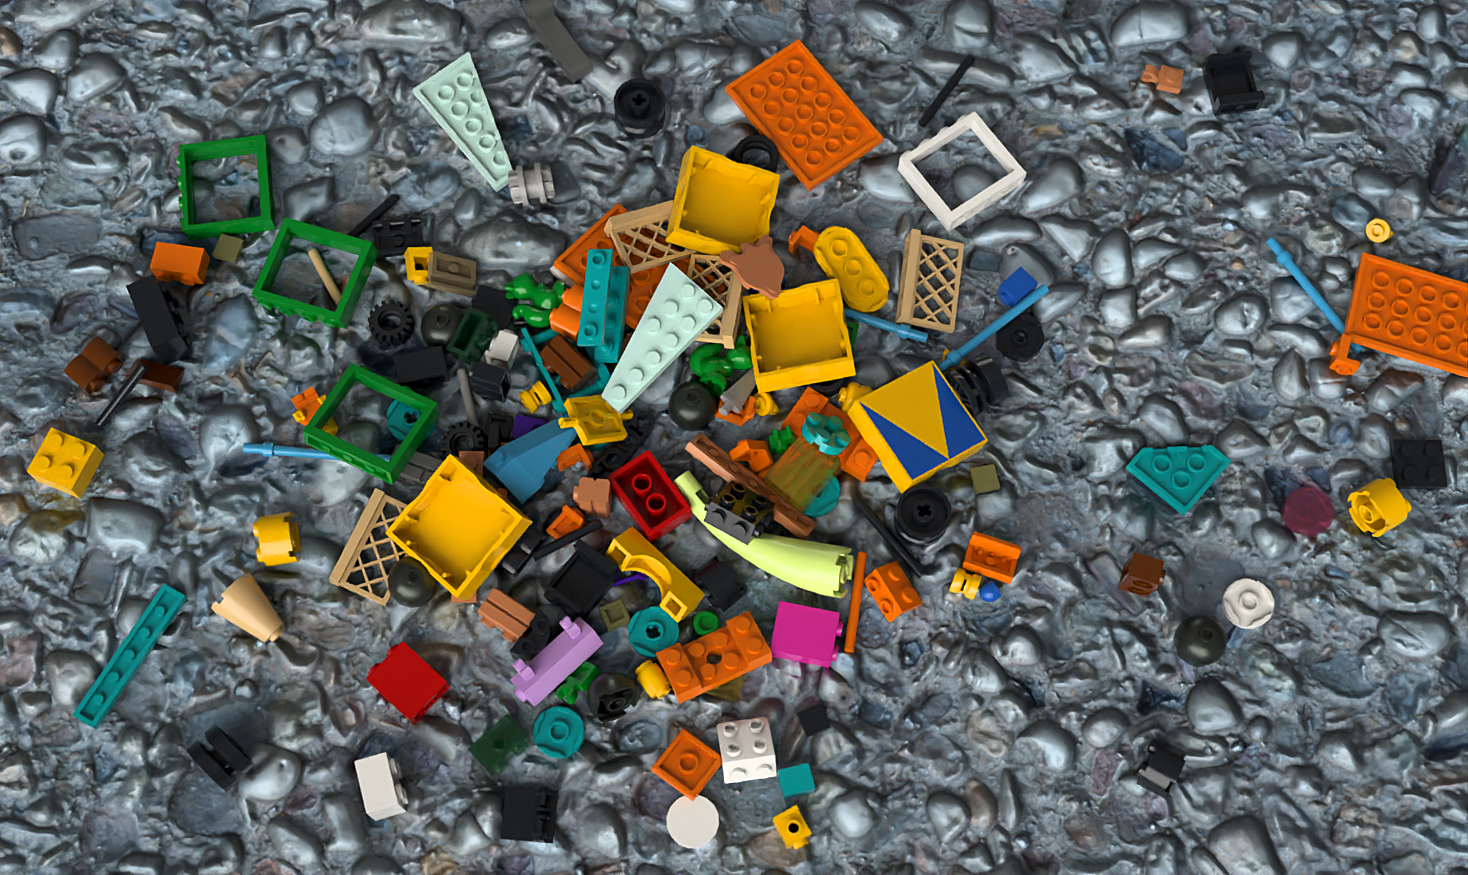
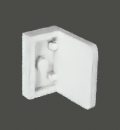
M766 717L724 722L717 725L725 784L777 776L775 752L769 722Z

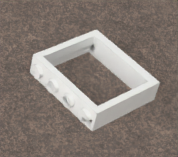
M975 111L968 116L966 114L961 116L954 125L942 128L932 139L927 138L923 140L918 148L913 151L908 150L903 153L898 165V171L948 232L1022 185L1026 176L1024 169ZM971 128L1008 172V175L951 211L916 169L914 164Z

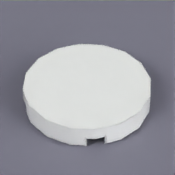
M1249 578L1237 580L1225 590L1222 597V608L1225 616L1232 624L1240 628L1254 629L1261 627L1273 614L1274 598L1271 591L1259 581L1250 580Z
M698 795L692 801L683 796L672 804L667 814V829L672 839L680 846L689 849L700 848L716 836L719 827L718 812L714 804L706 797Z

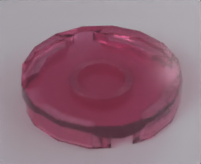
M1303 487L1296 489L1285 499L1282 516L1286 525L1293 532L1306 535V537H1313L1322 534L1330 527L1334 519V508L1330 499L1323 492L1315 488Z

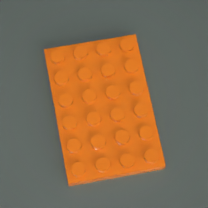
M799 39L725 86L727 95L758 132L773 141L777 147L779 157L809 192L883 143L884 138Z
M617 203L554 261V267L574 283L584 287L589 249H613L612 266H624L611 236L607 237L604 227L609 217L629 211ZM643 228L639 234L652 239L655 232L648 228ZM627 234L619 235L621 242L631 246L633 237ZM657 234L655 241L668 247L669 242H666L663 237ZM636 239L633 247L646 253L649 245ZM671 245V247H670L671 249H673V250H675V251H677V252H681V251H679L677 248H675L673 245ZM652 247L649 255L661 258L665 252ZM631 252L629 255L632 266L642 263L644 259ZM690 258L671 262L687 276ZM670 263L630 274L625 323L634 330L638 326ZM695 265V269L699 273L704 271L699 265ZM710 274L704 277L709 284L717 280ZM700 280L695 283L701 289L705 288ZM723 284L714 288L719 296L726 292L727 289ZM710 292L707 293L711 298L715 299Z
M1363 252L1359 257L1343 334L1352 336V343L1468 378V283Z

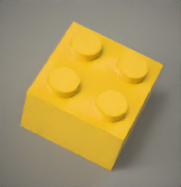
M51 427L26 472L38 482L81 499L105 455L96 445Z

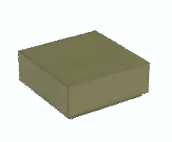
M221 234L212 255L214 258L237 264L245 242L243 239Z
M994 464L970 468L969 473L975 494L1000 489Z
M622 598L598 608L608 632L630 623L631 618Z

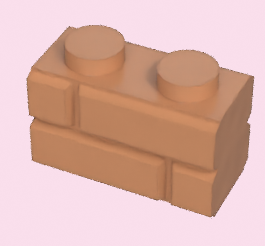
M582 477L579 480V485H574L573 500H575V507L579 508L584 516L594 517L596 515L597 518H609L611 514L612 491L608 479L597 478L594 481L593 478Z
M497 587L493 588L487 599L478 609V614L481 617L480 622L491 630L494 627L501 630V636L512 644L520 636L528 637L530 631H532L529 623L536 613Z

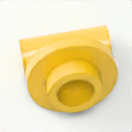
M1378 217L1370 221L1366 227L1368 238L1374 242H1383L1394 234L1388 222Z
M757 392L755 394L753 406L756 407L758 415H776L780 412L771 392Z

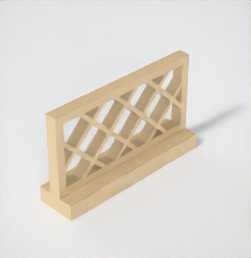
M674 200L609 217L604 231L607 237L611 236L624 266H628L631 269L630 274L691 257V254H702L691 249L688 250V248H685L682 252H677L670 248L672 243H669L667 247L655 241L658 233L666 237L667 231L660 227L662 223L669 222ZM648 228L654 231L655 234L652 239H649L639 234L640 230ZM627 234L633 237L631 246L621 242L619 235ZM636 239L649 245L646 253L633 247ZM654 247L665 253L663 257L656 258L649 255V252ZM630 252L644 258L642 263L632 266L629 259Z
M911 229L905 238L895 316L896 324L901 325V323L949 333L954 332L964 251L963 243L922 235L921 230ZM922 242L931 244L935 252L927 256L922 249ZM946 248L957 250V256L952 261L943 252ZM937 254L945 262V265L939 269L930 260ZM925 262L933 272L926 278L919 270V266ZM946 268H949L954 274V279L950 282H947L940 273ZM935 275L943 285L936 291L928 282ZM922 284L930 293L923 300L916 292L917 287ZM944 289L952 296L951 301L947 304L938 295ZM932 297L941 307L934 313L925 304ZM921 306L928 317L924 319L914 318V309ZM944 311L949 318V324L940 323L935 316Z
M691 254L687 277L694 283L700 280L705 286L702 290L706 293L710 292L715 297L714 300L724 307V311L706 328L708 329L716 323L720 328V334H708L705 329L694 341L722 343L724 348L734 349L745 287L737 279L733 270L725 275L718 270L723 265L719 262V256ZM696 262L706 263L709 266L701 273L695 269ZM714 271L719 279L709 284L704 277ZM724 283L728 290L719 296L714 288Z
M375 488L329 580L330 583L338 587L342 586L386 607L391 597L390 592L387 590L384 598L373 594L370 585L385 581L388 589L387 579L389 575L385 574L382 562L394 558L399 561L400 556L405 555V558L410 555L405 551L397 553L394 542L389 536L386 539L374 542L371 533L374 528L382 525L385 526L387 531L389 529L387 524L394 522L398 518L396 516L385 519L383 509L387 503L396 506L399 515L407 507V504L385 495V492ZM381 515L382 521L377 523ZM370 538L371 544L366 545L368 539ZM390 542L394 554L380 559L376 546ZM373 547L377 560L363 565L360 558L361 552ZM358 560L360 566L354 568ZM379 564L383 577L368 581L365 568ZM362 570L366 583L355 586L347 582L351 573ZM368 587L369 592L361 588Z

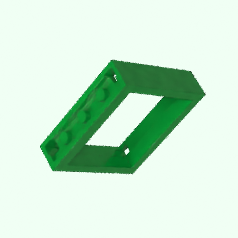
M265 134L179 145L180 155L176 158V162L181 172V175L177 176L178 187L182 190V196L178 198L180 210L183 211V218H180V223L182 225V232L186 233L189 240L220 237L221 234L230 236L276 230L270 145ZM257 154L261 216L196 224L193 161Z
M285 217L251 295L258 301V305L264 306L266 309L271 310L273 307L288 316L300 315L301 318L308 322L315 323L317 320L323 322L329 328L340 327L347 329L379 251L370 241ZM293 237L359 255L336 312L270 293V289Z
M351 363L302 432L306 444L393 485L440 414L438 403L433 398L417 394L408 386H400L387 376L374 374L365 366L359 367ZM355 382L361 383L422 412L389 462L322 430Z

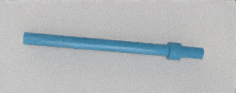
M1274 236L1271 237L1266 243L1276 254L1277 261L1281 266L1285 265L1342 335L1345 323L1292 260V254L1288 250H1284ZM1350 343V347L1356 354L1364 349L1362 345Z
M1042 284L956 351L952 350L945 355L946 359L937 365L941 373L951 366H957L962 362L964 356L1048 293V287Z
M843 307L846 318L898 334L897 337L903 339L908 337L924 343L927 341L929 334L912 329L910 325L904 323L899 325Z
M264 442L263 444L244 443L243 452L263 454V457L281 455L339 460L316 448L276 445L275 442ZM371 453L388 462L392 457L390 454Z

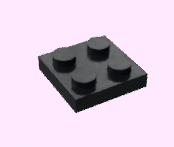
M1393 439L1389 442L1393 478L1397 489L1444 490L1448 487L1442 440Z

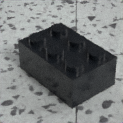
M153 274L126 285L150 346L162 363L169 365L192 355L189 347L193 344L192 340L183 327L184 321L179 311L176 310L174 306L176 304L170 290L168 291L164 281L159 282Z

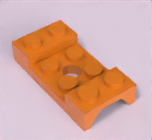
M807 387L782 423L781 431L786 429V426H790L795 441L864 483L879 459L877 453L865 441L848 414L828 403L829 399ZM810 412L828 417L834 415L842 420V427L847 431L851 442L840 455L823 453L818 450L820 446L814 441L812 444L806 441L802 435L801 427Z
M750 611L727 620V626L683 646L677 643L656 653L657 661L660 667L663 668L679 704L772 661V652ZM716 654L721 656L722 659L717 664H711L707 661L708 658Z

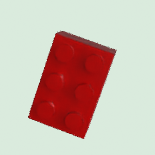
M649 449L607 476L611 485V491L643 536L651 544L692 518L691 507Z

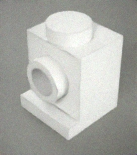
M503 329V331H499L497 338L493 337L489 347L490 351L486 350L485 352L487 363L510 371L520 348L519 337L516 333Z

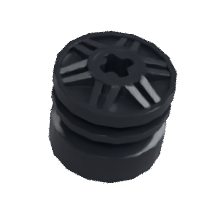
M981 353L968 360L967 368L959 365L956 367V370H950L945 374L946 380L972 417L976 416L978 412L985 411L987 404L990 406L996 405L1009 395L1008 386L1001 370L995 361L985 353Z

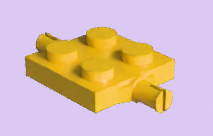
M601 395L568 398L565 401L564 406L569 417L559 418L558 424L561 425L560 428H575L583 446L622 441L627 437L628 434L623 426V420L632 419V410H624L619 414Z

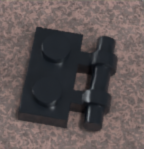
M403 214V217L390 218L387 216L382 217V220H374L373 229H383V232L373 233L374 245L379 251L377 259L404 255L408 247H424L422 228H413V225L422 224L421 215L411 216V214ZM404 226V229L391 231V228Z

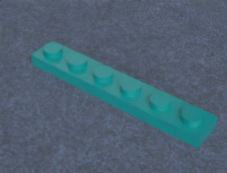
M165 583L162 585L72 716L95 730L98 729L188 599L185 595Z

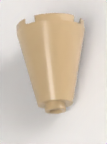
M249 572L246 573L245 577L243 575L239 577L221 594L224 600L220 604L215 601L211 607L216 614L265 643L269 640L272 642L276 641L284 632L281 629L284 623L255 578Z

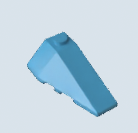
M567 413L501 446L482 463L494 481L503 489L508 490V493L519 503L523 504L541 488L545 482L543 478L550 468L554 469L558 463L556 459L561 451L567 450L577 436L575 428H560L561 425L558 424L559 418L569 417Z

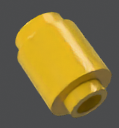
M647 660L635 670L636 680L652 699L655 697L661 699L670 692L669 686L671 684L657 663Z

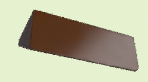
M137 358L126 373L128 379L137 366L142 363L148 367V370L138 384L177 393L185 370Z

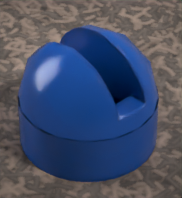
M988 580L980 587V598L986 602H993L1001 597L997 586L992 580Z

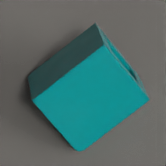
M808 763L778 770L777 777L783 800L814 792L815 785Z

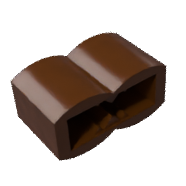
M97 336L84 348L81 354L76 356L67 365L63 372L91 395L103 388L108 376L117 373L122 368L125 359L101 337Z

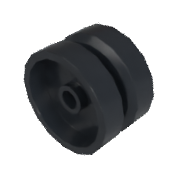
M635 78L624 82L616 90L614 96L615 119L622 133L635 139H647L656 135L663 128L666 119L665 98L659 85L652 80Z
M916 485L907 489L900 496L893 515V524L897 535L906 544L914 547H928L936 544L944 536L952 516L951 504L943 492L930 485Z
M214 723L205 732V739L213 748L210 749L203 742L196 740L186 751L199 767L227 792L237 783L236 776L228 767L232 766L238 773L245 775L255 764L246 755L242 746L230 734H226Z

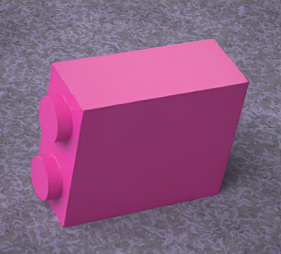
M779 601L770 646L772 657L829 668L831 661H836L839 646H835L834 643L836 636L841 637L843 621H839L840 613Z

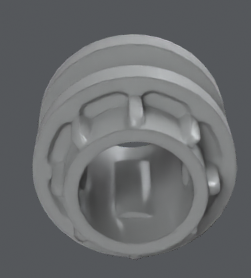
M534 162V169L527 171L523 170L522 165H516V170L508 172L511 197L515 204L522 203L523 207L529 206V199L538 197L541 204L547 203L548 198L555 196L552 172L549 165H540V162Z

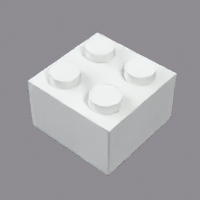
M384 752L354 761L365 810L371 818L376 821L406 812L405 804L409 803L405 788H402L399 783V779L402 778V771L399 762L396 763L395 758H391Z

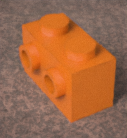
M156 242L150 269L160 281L170 282L175 280L186 285L204 284L210 257L204 248Z

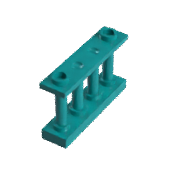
M613 249L588 250L577 345L595 346L594 360L597 363H618L622 352L631 269L628 266H612Z
M526 328L521 329L523 338L520 339V343L525 353L530 351L554 400L551 401V404L556 414L561 413L564 415L567 413L564 403L568 398L591 396L598 392L603 393L611 375L604 363H597L594 360L595 346H578L577 342L572 343L580 352L584 351L587 359L599 369L596 373L598 378L595 380L596 383L561 398L556 386L561 384L559 382L561 376L550 377L547 369L541 364L544 359L539 356L535 347L559 333L550 328L530 337Z

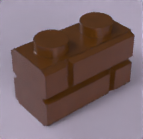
M557 334L539 355L544 359L541 364L551 373L556 371L561 376L559 382L568 390L571 388L577 391L581 390L599 370L561 334Z

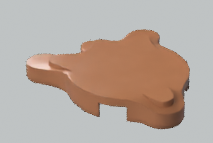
M761 236L755 244L742 243L739 248L741 254L726 250L721 252L719 262L731 268L735 272L737 279L746 289L749 290L751 287L759 290V294L766 296L768 299L779 297L781 282L784 277V265L773 251V240L770 236Z

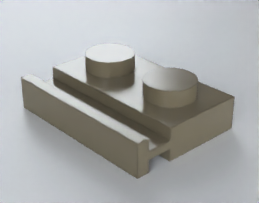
M432 251L429 253L427 275L429 282L427 287L471 297L475 295L473 288L476 282L477 262Z

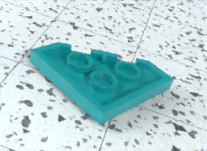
M1213 445L1191 448L1176 446L1164 449L1149 447L1142 448L1126 466V469L1184 516L1231 463V460Z

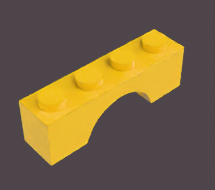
M633 526L614 538L605 553L622 571H638L652 578L661 591L662 599L659 606L677 623L693 612L705 595L702 590Z

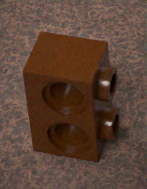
M1134 552L1123 566L1118 589L1147 598L1153 591L1156 592L1158 585L1163 584L1166 570H1162L1164 561Z

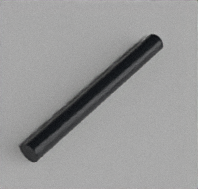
M968 54L920 118L918 124L921 127L925 128L975 61L972 55Z
M861 497L853 503L918 578L925 575L926 571L865 501Z

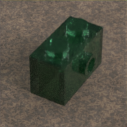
M468 307L446 349L456 360L470 366L476 365L477 361L481 360L485 351L489 349L499 325L489 314Z
M507 713L471 745L468 750L488 774L492 776L494 773L497 775L502 773L509 766L508 761L514 755L517 757L522 755L529 748L528 743L531 740Z

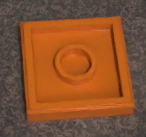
M683 728L652 766L651 771L687 798L694 801L721 767L722 757Z

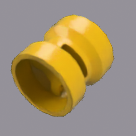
M540 381L534 383L531 389L523 390L518 394L530 414L536 412L542 404L547 405L552 401L549 392Z
M958 567L949 591L953 593L961 592L965 594V597L973 600L982 576L967 574L964 569Z

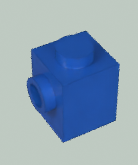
M1020 267L1000 284L997 295H999V299L1004 305L1012 308L1036 289L1038 282Z

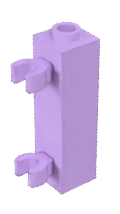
M566 616L559 622L564 631L527 665L521 658L512 665L518 672L510 679L516 687L513 692L523 703L527 700L535 707L603 645L594 629L580 617L572 622Z

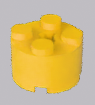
M1391 478L1375 479L1351 493L1348 497V502L1351 501L1352 504L1349 512L1353 521L1362 531L1374 533L1372 535L1374 537H1379L1404 522L1407 514L1411 511L1410 503L1403 498Z
M292 511L260 516L258 521L253 522V532L255 537L259 538L260 547L256 548L257 558L259 562H265L268 567L300 561L301 557H296V552L301 551L300 535L297 523L291 522L290 518L295 517Z

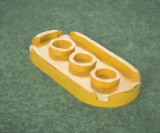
M831 226L822 231L814 243L816 261L830 280L838 278L841 296L848 306L865 314L873 313L883 307L888 299V280L857 235L850 229L839 226Z

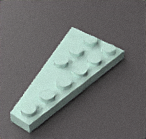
M467 52L413 88V93L497 192L509 184L508 172L513 169L504 149L471 55Z
M671 262L601 395L619 414L724 311L721 305Z

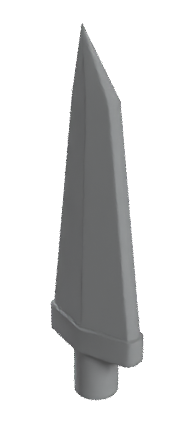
M753 367L720 396L724 404L720 407L719 412L723 416H727L731 410L736 413L741 411L744 403L756 386Z

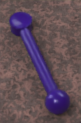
M637 572L635 575L618 580L613 587L636 579L645 580L647 575Z

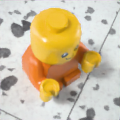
M311 386L303 391L302 394L293 397L291 401L297 409L292 414L295 420L307 426L327 398V395L324 394L319 397ZM331 416L322 430L335 436L338 432V425Z

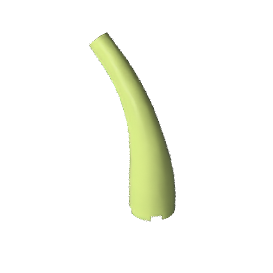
M689 470L673 481L675 487L691 507L692 513L711 533L742 558L767 573L799 588L825 596L841 599L845 597L847 589H843V586L847 579L851 580L853 573L854 556L848 555L852 550L851 548L762 533L759 539L754 538L746 545L704 522L707 513L704 508L710 498L702 490L703 487Z

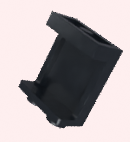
M1236 50L1227 54L1214 53L1206 57L1201 69L1214 116L1256 111L1262 106L1265 95L1263 91H1257L1250 66L1251 51Z
M579 538L573 545L575 549L574 554L548 584L543 582L541 587L545 592L543 596L553 605L559 603L564 607L562 609L563 612L572 619L580 617L582 620H585L622 574L616 564Z

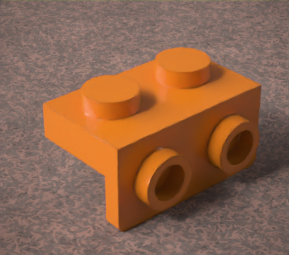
M974 531L967 547L962 569L1011 584L1022 547Z
M897 560L876 568L864 579L866 587L888 622L894 621L901 614L918 608L923 603Z

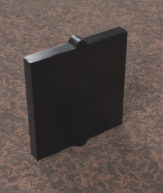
M480 284L475 299L471 300L472 306L467 320L501 331L509 329L513 318L512 310L518 305L519 300L516 298L507 299L505 296L508 292Z

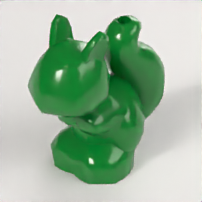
M525 272L516 276L512 282L504 285V289L509 291L505 298L532 300L533 306L529 304L516 305L512 310L513 317L518 319L520 316H523L525 321L533 327L543 328L550 326L549 316L555 307L558 308L563 303L561 299L565 292L564 280H558L552 288H548L545 286V283H538L537 286L534 277L530 273Z
M742 334L738 336L735 348L728 349L725 357L717 356L722 349V343L709 342L710 344H702L691 353L689 365L692 372L700 377L699 382L709 387L716 396H721L723 392L728 390L726 377L731 378L733 376V369L743 371L753 366L751 350L745 345L746 340Z

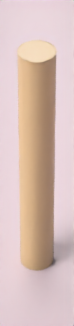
M312 249L308 252V255L338 307L342 295L317 249Z

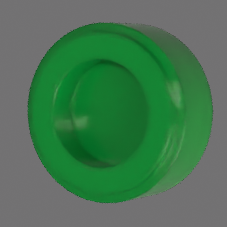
M702 611L695 616L693 627L696 634L703 637L718 630L719 620L713 612Z

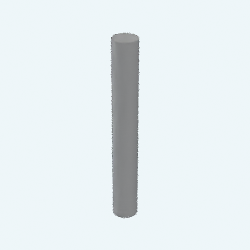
M465 368L458 369L457 376L468 423L480 428L467 371Z

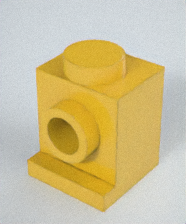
M432 247L407 248L404 253L407 281H414L415 285H425L428 283V261ZM415 266H420L422 270H415Z
M797 805L773 817L772 822L787 849L794 847L797 850L809 843L807 838L811 837L812 833L800 814ZM796 824L799 828L798 832L791 833L788 828L789 825Z

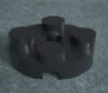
M1020 313L995 333V347L1008 359L1022 363L1028 362L1040 352L1044 344L1045 336L1041 329L1042 326L1033 316ZM1023 333V338L1026 341L1018 342L1013 335Z

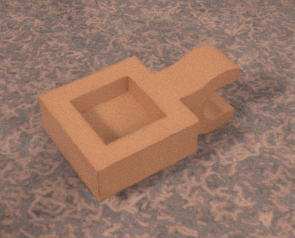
M1146 65L1145 71L1142 72L1141 80L1157 83L1156 89L1179 94L1184 70L1161 65L1158 70L1153 65Z

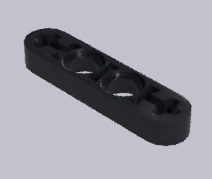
M647 411L637 412L624 427L628 434L627 436L635 439V444L628 448L624 447L621 441L612 442L589 470L587 478L599 477L603 472L601 468L603 466L606 472L603 474L602 479H607V476L610 475L608 472L612 474L627 464L653 432L655 427L653 415ZM648 419L649 426L643 425L638 435L636 430L639 428V420L644 421ZM610 455H617L620 458V463L617 466L607 464L606 460Z

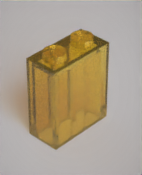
M802 434L764 475V484L801 514L806 511L840 472L842 465L838 455H829L819 451L820 446L814 441L812 444L808 443Z

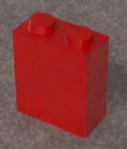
M402 641L399 645L395 644L389 649L386 654L387 657L381 664L376 663L369 670V676L366 680L408 721L415 725L448 691L450 686L447 681Z

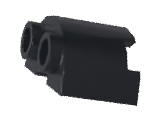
M716 555L691 575L692 578L690 580L700 590L704 588L709 593L707 597L709 603L715 609L720 608L723 613L747 594L746 589L737 582V575L723 560L720 562Z
M540 609L529 623L532 627L531 635L528 637L520 636L511 648L512 658L516 660L521 658L523 662L531 661L552 642V629L549 620Z
M1153 738L1147 748L1150 757L1147 762H1141L1136 772V775L1139 776L1136 784L1165 799L1169 795L1173 782L1176 783L1185 764L1183 759L1187 752L1160 738Z

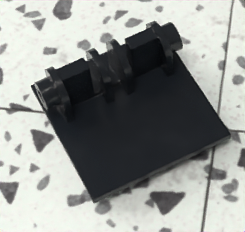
M506 786L500 839L553 844L559 790H553L550 787L544 786L539 788Z

